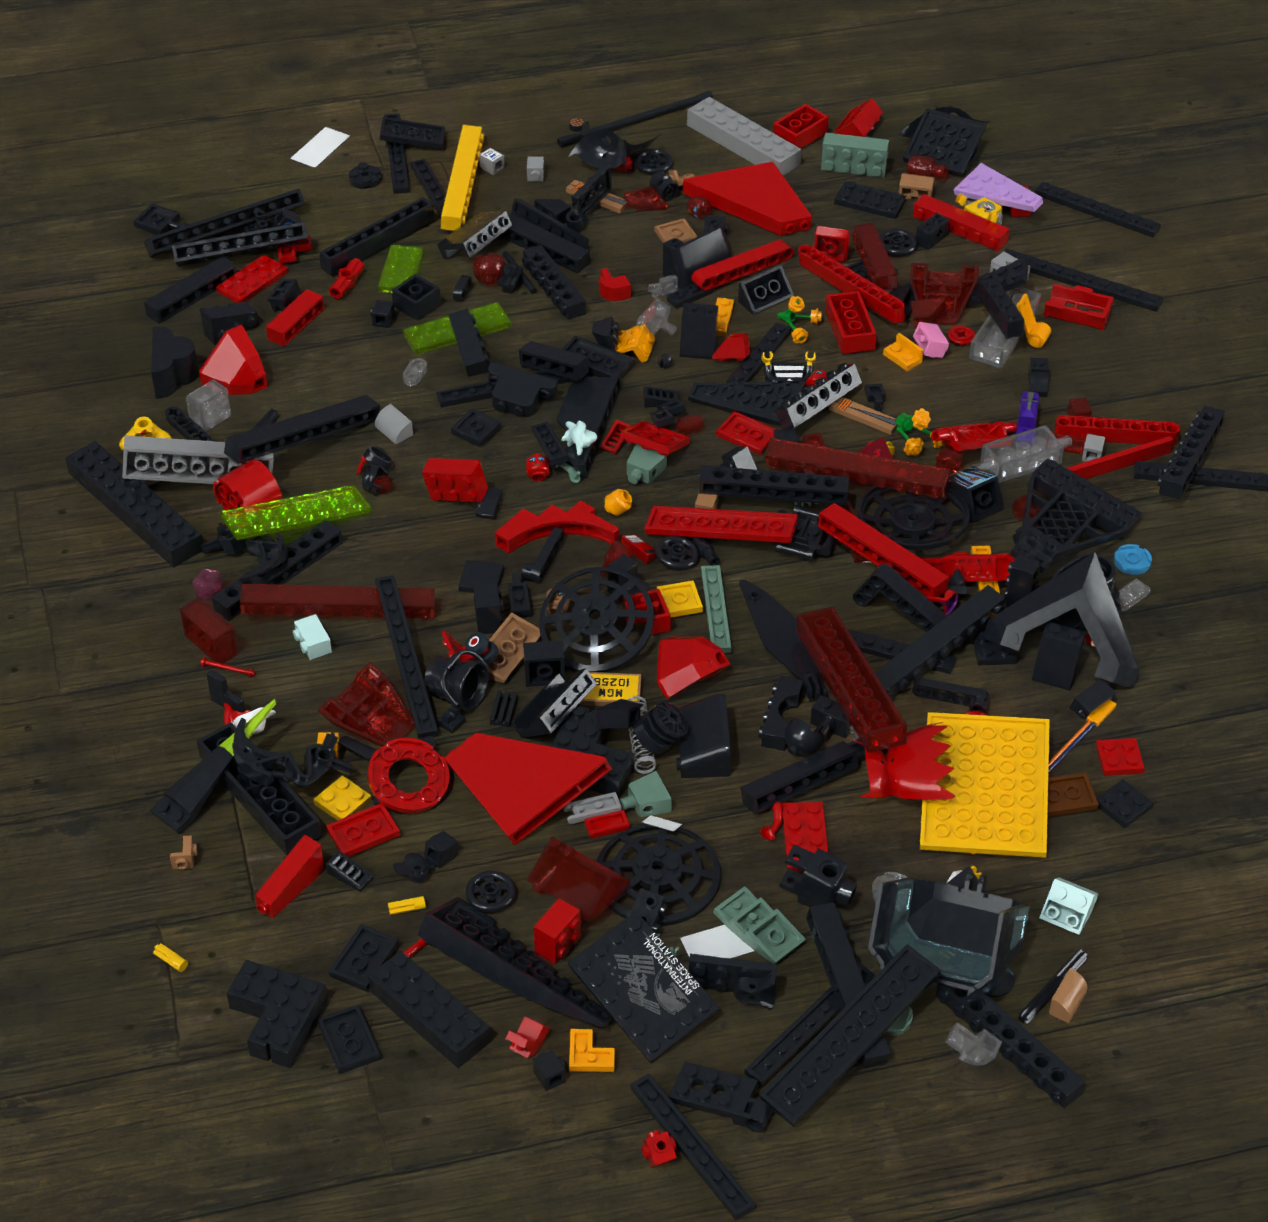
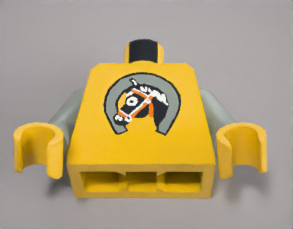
M958 194L955 202L960 203L965 211L993 223L1002 224V205L996 204L987 198L969 202L966 196Z

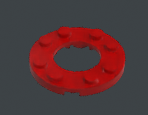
M398 738L388 741L384 746L375 751L367 772L369 787L374 796L383 805L397 812L411 814L424 812L436 806L444 797L450 779L449 768L444 757L440 756L429 743L415 738ZM408 759L418 762L427 772V785L414 793L399 791L390 782L388 775L389 769L394 763Z

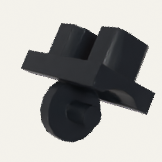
M511 263L504 265L503 272L498 280V286L502 287V292L509 294L513 293L523 271V267H515Z

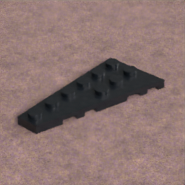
M799 381V383L783 382V384H773L772 382H743V384H734V382H727V384H716V382L694 383L688 395V400L732 413L735 411L750 418L781 426L775 410L781 406L782 402L791 400L794 394L803 392L806 381Z

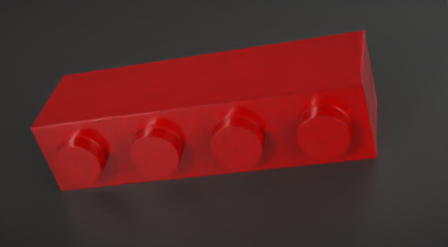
M306 289L287 308L279 313L275 319L268 323L266 326L267 339L286 346L325 309L323 296Z

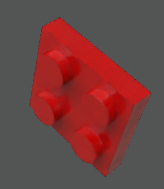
M1136 738L1096 740L1095 746L1103 776L1144 773V765Z

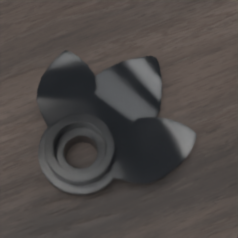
M409 853L404 858L405 862L393 864V868L398 874L408 875L410 880L415 883L424 882L429 871L435 868L432 862L428 859L424 860L417 853Z

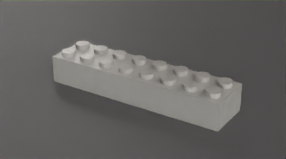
M711 97L704 99L687 110V125L755 165L773 161L783 176L801 165L802 149Z
M125 436L122 479L213 484L221 476L249 461L237 464L224 454L225 442ZM273 453L255 458L262 462L272 473Z

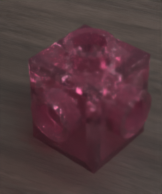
M203 568L198 577H195L193 581L196 597L212 600V596L220 592L223 585L221 572Z

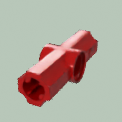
M354 258L346 268L339 270V277L329 289V294L333 299L339 300L347 290L354 288V281L364 269V263L360 259Z

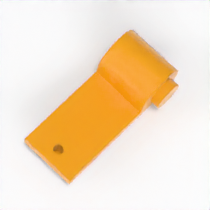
M1023 294L1016 305L1018 311L1025 319L1023 328L1029 344L1034 348H1041L1051 334V328L1044 322H1036L1028 295Z

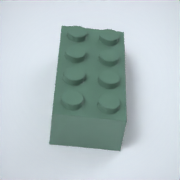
M825 133L821 170L885 177L889 140Z

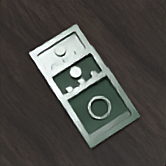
M746 886L714 908L713 911L736 936L773 964L779 962L806 940L778 909L773 910L761 897L757 899Z

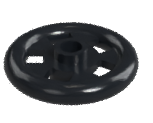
M647 149L635 157V166L647 174H655L659 171L666 172L673 163L670 154L660 149Z
M891 229L879 236L878 246L889 255L904 256L916 249L917 239L906 230Z
M665 537L655 547V554L658 560L663 565L672 569H689L699 560L698 548L693 542L684 537ZM663 551H668V555H664ZM686 556H688V557L691 558V559L688 560V561L685 560Z
M485 871L475 875L468 882L465 894L469 904L477 910L489 913L498 912L507 908L513 902L516 895V887L513 880L506 874L498 871ZM494 880L501 881V885L499 886ZM484 881L485 883L482 887H479L477 885L478 883ZM501 891H508L507 896H501ZM480 893L482 898L477 900L474 896L475 894ZM487 901H497L495 904L487 903Z

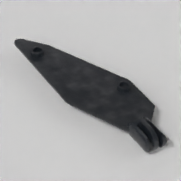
M740 580L739 586L763 646L797 678L803 680V687L809 700L812 698L818 699L820 695L827 697V691L821 678L830 667L820 640L766 591L746 580Z

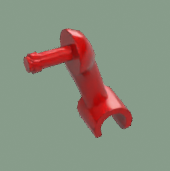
M779 802L774 803L773 807L769 808L773 810L774 821L771 827L765 826L760 830L763 839L773 840L776 837L775 832L782 825L783 806Z

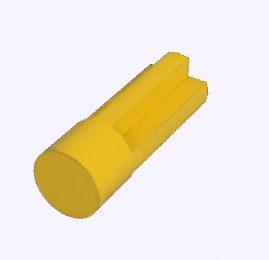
M424 896L388 903L390 915L426 909Z
M162 943L154 947L153 954L179 972L186 970L188 966L187 960Z

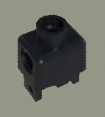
M794 844L785 859V863L803 871L804 875L788 868L779 887L797 894V902L808 907L833 902L834 904L838 902L848 907L858 885L846 879L848 863L819 848L815 853H812Z

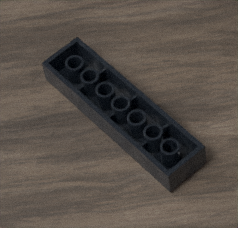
M230 722L197 740L199 757L202 760L235 733L236 727ZM234 758L221 776L220 781L286 856L304 835L309 836L313 840L322 837L320 820L283 779L273 777V783L268 786L256 783L242 772Z

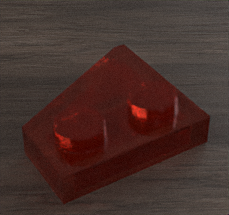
M651 186L624 193V200L632 208L667 210L668 204Z

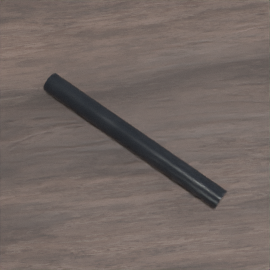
M507 251L502 253L508 264L512 263L515 267H519ZM522 271L521 281L531 294H535L537 289Z

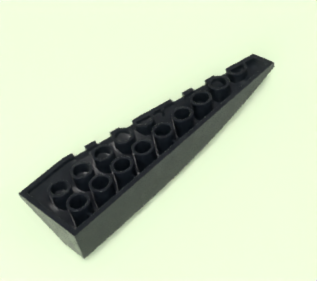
M456 897L425 914L417 935L423 938L426 943L439 948L442 953L452 956L501 986L560 1013L600 1027H605L613 1021L612 1017L603 1007L595 1001H588L586 994L582 990H574L570 986L571 981L566 977H562V979L556 975L557 970L534 951L525 950L523 942L509 937L510 932L507 929H499L496 926L497 921L461 898Z

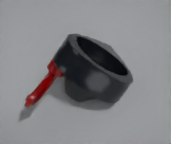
M369 446L361 458L356 474L361 473L364 463L381 466L388 471L393 461L382 447Z

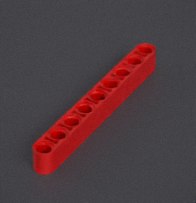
M802 245L798 248L799 264L844 293L860 291L865 306L889 321L901 323L905 320V305L903 301L813 246Z

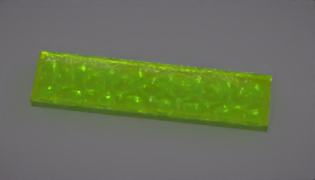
M352 485L225 510L221 512V518L235 538L241 540L319 524L325 520L334 521L368 514L371 507L357 488Z

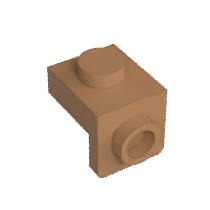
M677 170L668 171V176L678 186L682 185V187L684 179L695 177L691 173L679 177Z
M192 835L183 836V852L170 854L172 869L194 868V856L198 855L197 844H193Z

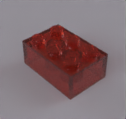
M198 597L180 608L184 635L213 662L224 664L238 655L237 642L234 635L235 628L231 623H227L220 613L212 610L207 602H203Z

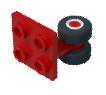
M445 630L441 632L444 638L443 644L450 651L448 653L449 657L460 650L469 649L480 655L487 664H490L498 656L499 650L497 645L492 641H488V638L481 632L471 634L466 640L465 646H462ZM463 654L459 660L470 661L475 658L472 655Z

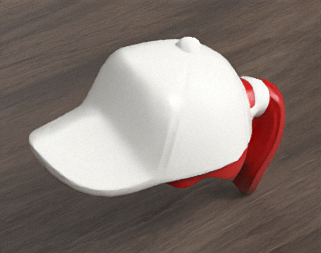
M224 703V724L227 725L232 722L237 728L241 717L248 722L264 707L253 711L239 712L233 710L228 703ZM271 710L252 735L262 732L265 728L266 719L275 714L276 711Z

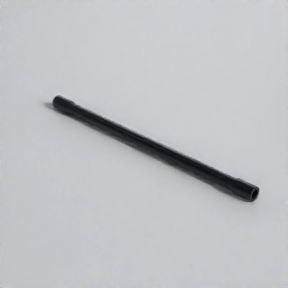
M707 91L694 97L591 128L590 133L600 129L615 130L698 104L708 97L713 98V94L711 91ZM581 132L557 138L558 146L563 147L580 141L582 139Z

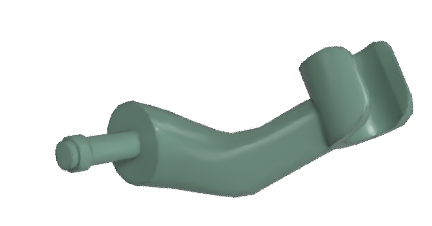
M566 462L561 465H550L553 469H556L558 466L565 469L569 473L570 481L573 483L580 481V472H576L574 467Z

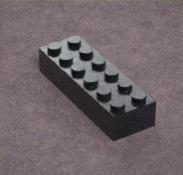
M402 951L368 975L370 992L457 1068H460L491 1043L490 1026Z

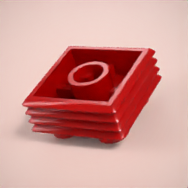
M817 226L814 248L838 262H846L850 231Z

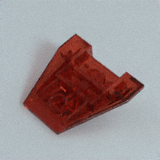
M911 263L910 281L921 322L956 325L978 282L979 266L962 265L961 272L929 271V265L926 263Z
M371 662L367 663L357 673L354 681L335 699L331 697L318 709V712L332 724L380 746H384L390 740L404 738L415 727L412 716L386 675Z

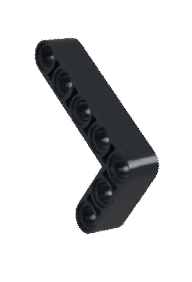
M887 564L879 565L853 594V600L856 604L866 606L881 592L926 632L947 617L945 613Z

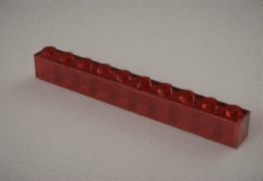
M770 438L765 454L766 465L772 468H784L789 471L805 472L806 474L849 477L850 481H856L860 484H872L881 488L889 487L898 491H911L915 494L922 493L932 497L945 498L950 479L949 469Z
M241 584V614L312 616L316 614L317 616L385 618L376 587ZM398 588L406 618H434V588Z

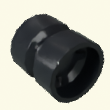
M659 171L650 179L649 186L663 200L670 201L678 194V184L665 172Z

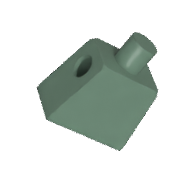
M636 444L627 461L629 482L632 484H637L638 481L651 483L667 468V456L660 455L655 450L644 449L641 445Z
M654 771L631 782L628 785V796L621 798L620 804L623 810L634 807L639 817H646L671 812L672 798L657 771Z

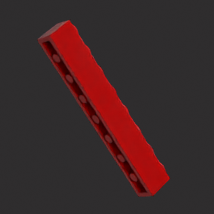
M833 503L819 513L818 527L875 565H889L925 597H939L947 590L949 580L947 575L836 503Z

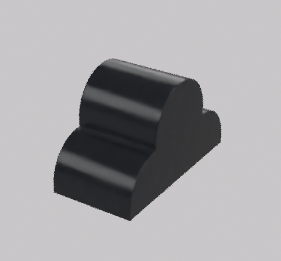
M159 326L153 327L151 373L156 399L172 395L176 391L177 386L190 384L199 375L194 342L187 337L174 336L170 329Z

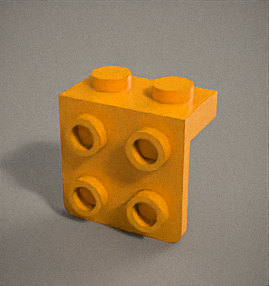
M643 324L620 331L617 349L614 350L620 353L633 350L641 363L647 361L655 342V337L648 327Z

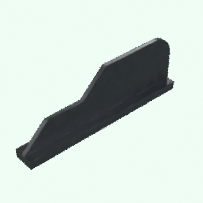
M612 372L611 377H583L578 381H574L567 391L558 414L557 422L566 431L569 430L566 426L567 421L576 425L578 421H582L586 424L587 430L597 434V440L589 447L582 448L583 452L581 455H577L575 443L570 447L566 446L565 452L568 456V462L576 471L580 472V478L587 479L621 390L622 383L619 372Z

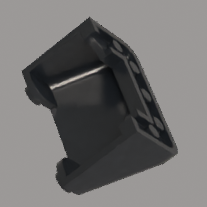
M713 218L707 221L705 227L708 232L686 243L677 238L663 243V276L678 288L682 289L694 284L691 277L696 270L731 257L723 225L718 219Z
M715 694L678 708L688 723V732L679 740L680 758H676V769L680 770L681 778L730 777V738L725 694Z

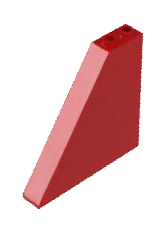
M773 161L683 180V194L780 236L811 230L812 215Z
M475 733L468 737L461 745L444 757L452 770L514 846L612 770L607 759L603 756Z

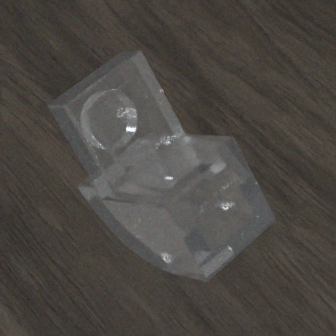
M958 1022L953 1025L945 1041L961 1053L959 1056L960 1060L977 1066L986 1065L995 1059L1002 1044L1001 1040L987 1030L983 1029L974 1035Z

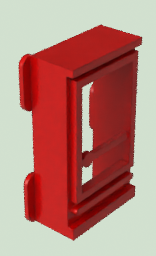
M1053 284L1050 301L1045 302L1043 317L1048 318L1050 316L1059 320L1098 329L1101 328L1103 331L1112 309L1113 297L1093 293V289L1075 286V288ZM1066 303H1069V304H1073V305H1075V306H1074V308H1072V307H1067V306H1065V305H1066ZM1077 306L1103 311V313L1077 309Z

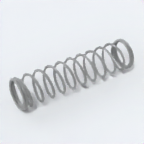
M633 696L627 699L628 701H631L633 699H641L642 701H644V703H635L644 704L641 707L640 713L644 711L646 712V714L648 713V711L646 710V700L643 697ZM630 727L632 753L636 754L634 755L635 770L642 774L650 773L656 768L655 754L653 756H645L650 754V751L646 754H639L648 750L635 752L636 749L646 748H638L642 745L634 746L635 743L640 742H637L639 740H633L636 734L632 733L634 729ZM637 755H643V757L639 759L636 758ZM641 761H642V762H646V761H652V762H653V764H651V765H649V766H640V765H638V763L641 762ZM654 765L653 768L645 771L637 769V766L647 768Z

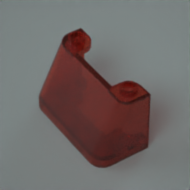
M554 837L550 838L526 880L533 884L532 889L540 894H543L545 891L557 899H561L580 910V917L589 922L591 918L596 920L626 889L630 882L615 871L579 853Z

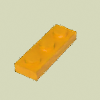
M717 298L716 305L719 306L718 336L726 337L734 300Z

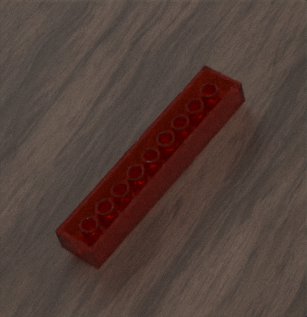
M829 607L798 614L797 634L867 752L870 753L906 744V722L835 608Z

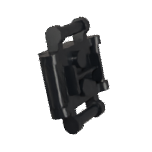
M795 505L792 514H798V522L791 543L773 542L777 543L776 552H786L805 557L809 561H812L813 558L815 559L817 554L829 556L835 538L829 534L825 544L822 545L827 532L818 527L819 512ZM779 510L777 513H787V512H786L785 510Z

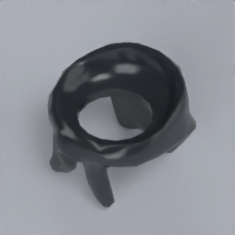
M369 464L363 474V490L370 492L376 497L377 492L372 488L382 489V486L374 484L373 481L385 483L384 478L388 477L389 473L381 466Z

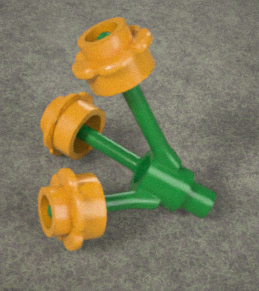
M792 296L788 302L789 309L779 312L777 317L785 321L792 328L794 343H804L807 340L808 332L803 328H796L792 322L795 318H811V323L818 325V322H822V311H819L817 308V310H811V314H795V312H800L804 309L805 304L800 297Z

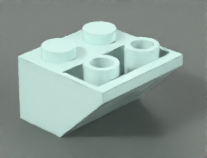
M1060 877L1055 878L1040 919L1080 935L1092 913L1099 894Z

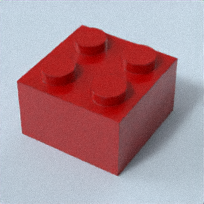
M558 899L534 926L535 953L555 965L561 958L564 959L573 944H577L581 939L580 910Z

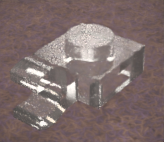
M675 274L660 278L659 283L648 285V291H652V297L677 291L678 278Z

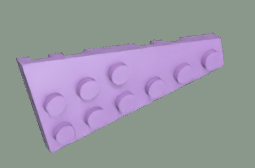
M982 163L954 189V194L957 196L962 194L967 198L976 200L987 198L999 205L1035 212L1043 204L1041 196Z

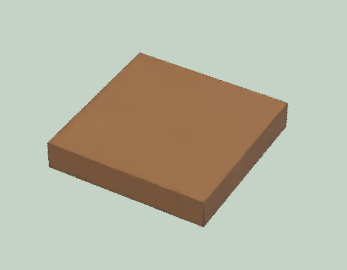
M685 218L655 226V232L663 243L673 238L686 243L698 237Z

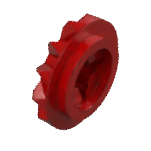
M955 326L948 331L947 337L949 342H953L954 345L968 346L969 343L974 342L975 332L966 326Z

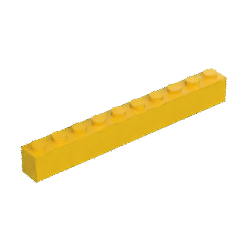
M463 125L441 215V229L455 231L465 223L478 168L479 154L484 142L482 127Z

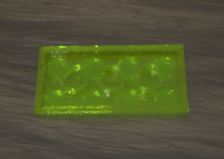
M391 245L378 285V292L392 293L393 288L414 274H418L424 248Z

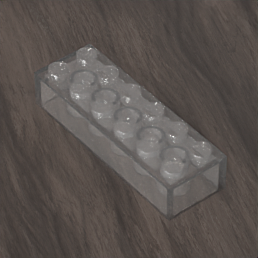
M1022 287L1006 292L1015 306L1023 294H1027L1034 317L1036 316L1040 308L1041 293ZM989 314L971 341L969 358L1002 368L1022 336L1006 339Z

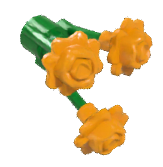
M920 408L919 411L916 410L913 416L903 412L895 421L896 431L900 432L906 440L903 451L907 456L919 455L924 442L921 441V438H909L904 431H910L912 428H915L930 435L931 438L932 432L924 429L928 427L931 418L929 417V412L923 408ZM933 441L934 448L946 446V443L942 441Z

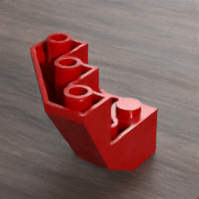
M239 325L227 330L199 370L201 385L228 395L253 394L267 388L266 373L261 359L244 327Z
M672 636L659 642L657 684L666 699L679 695L694 683L716 676L731 664L722 649L703 636Z

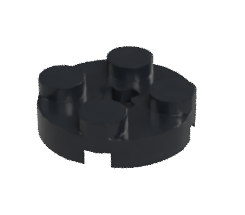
M365 162L359 163L357 167L349 172L350 183L358 189H365V186L374 188L381 182V170Z

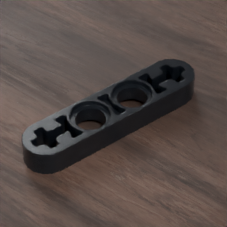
M170 407L166 409L167 422L187 440L201 439V441H212L210 435L180 408ZM191 432H198L197 434L190 435Z

